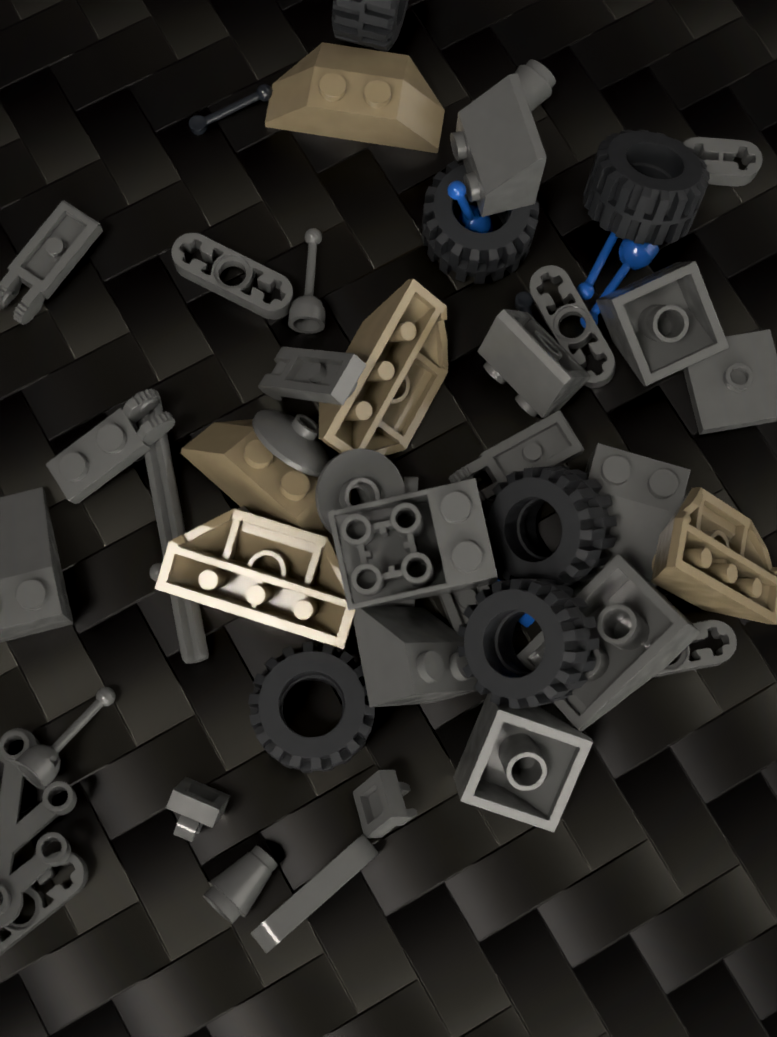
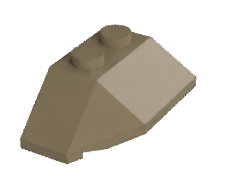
M322 42L272 84L273 93L268 103L265 127L438 153L445 110L409 55Z
M408 279L362 322L345 353L356 354L366 364L352 395L346 399L344 405L319 402V439L338 453L362 448L374 450L387 456L406 450L448 373V339L444 320H447V306L415 279Z
M253 419L214 422L182 448L181 454L240 507L245 506L252 514L329 537L335 549L333 535L323 525L316 508L315 491L319 477L302 473L273 455L255 434L252 426ZM350 491V493H349V501H350V503H351V491Z
M702 487L692 488L659 535L656 554L652 560L653 573L651 582L702 610L777 625V567H772L768 549L752 520Z
M236 508L170 540L154 588L342 649L345 648L356 611L348 610L336 551L329 537Z

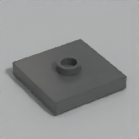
M770 329L726 336L729 348L683 369L699 435L777 422V353Z

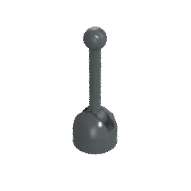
M310 228L305 233V241L308 244L305 293L292 302L289 310V327L296 332L305 334L318 333L325 328V308L322 302L313 296L317 245L322 241V233L317 228Z
M110 687L100 688L96 693V700L51 746L40 744L25 750L14 762L18 771L31 784L44 790L60 771L61 760L58 753L103 706H110L114 703L116 698L114 690Z

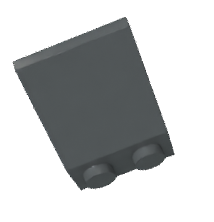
M597 443L588 459L585 470L588 473L586 480L596 479L603 486L598 494L600 496H609L613 506L607 508L609 516H616L617 526L610 527L609 535L615 536L616 541L614 547L605 549L604 552L610 558L604 566L595 567L598 572L590 579L581 580L579 584L568 586L574 590L572 596L576 597L617 554L633 564L651 582L653 573L652 560L656 554L659 535L683 502L690 469Z
M40 487L0 497V643L74 624L44 488Z
M619 554L575 597L583 598L589 606L583 611L585 617L594 616L597 627L591 628L590 633L591 638H599V649L591 650L590 657L596 659L597 662L594 670L583 672V675L588 680L581 688L573 689V695L564 700L554 701V704L581 732L665 669L701 634L633 564ZM542 631L517 655L519 661L531 671L537 668L543 658L545 641Z

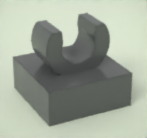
M378 770L353 791L363 834L366 838H381L394 827L406 824L417 815L416 809H406L403 796L411 791L410 785L398 782L395 770Z
M185 777L173 789L166 809L181 814L173 834L192 842L195 835L200 833L203 824L213 828L224 814L231 795Z

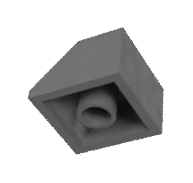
M514 73L506 76L459 111L456 132L450 134L453 155L456 161L463 160L467 172L464 174L467 197L470 202H477L481 217L535 204L547 159L519 75Z
M696 261L676 262L596 299L613 343L643 386H648L729 348Z
M503 309L496 316L477 351L487 361L483 367L489 375L500 384H504L507 381L518 393L515 397L517 403L533 417L539 414L542 418H545L559 411L591 378L580 364L528 312Z
M373 606L356 609L353 621L370 707L437 703L477 691L474 688L477 683L476 677L467 678L462 669L468 665L466 657L459 658L458 646H464V638L458 636L456 631L424 607Z
M488 693L453 776L461 802L555 832L591 749L593 740L539 706L522 709L509 708V704L499 706L490 701L491 693Z

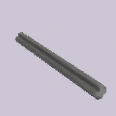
M159 400L158 406L150 410L147 415L138 421L139 428L144 422L150 420L152 416L163 412L161 400ZM167 433L150 446L151 450L144 454L163 558L168 542L186 533ZM170 594L182 660L185 663L192 664L208 659L209 652L199 603Z

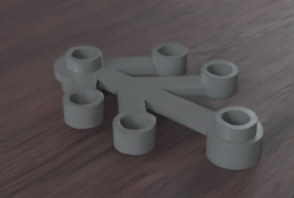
M22 728L9 730L0 738V761L4 764L0 791V892L3 895V902L0 906V928L8 926L19 916L23 907V892L49 869L60 866L68 860L71 846L68 840L61 834L56 832L47 833L38 840L36 855L12 873L14 854L56 817L71 812L77 802L75 791L67 783L56 781L45 788L42 796L43 801L19 821L25 777L18 771L14 762L25 750L34 745H40L31 732ZM16 740H23L24 747L22 751L16 755H10L9 746ZM62 790L67 791V801L61 806H53L52 798L54 794ZM53 841L61 842L62 848L59 855L54 858H47L45 854L46 847Z

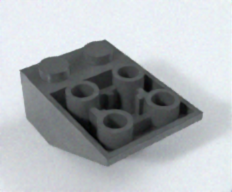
M476 478L328 511L349 611L449 594L490 585L499 581Z

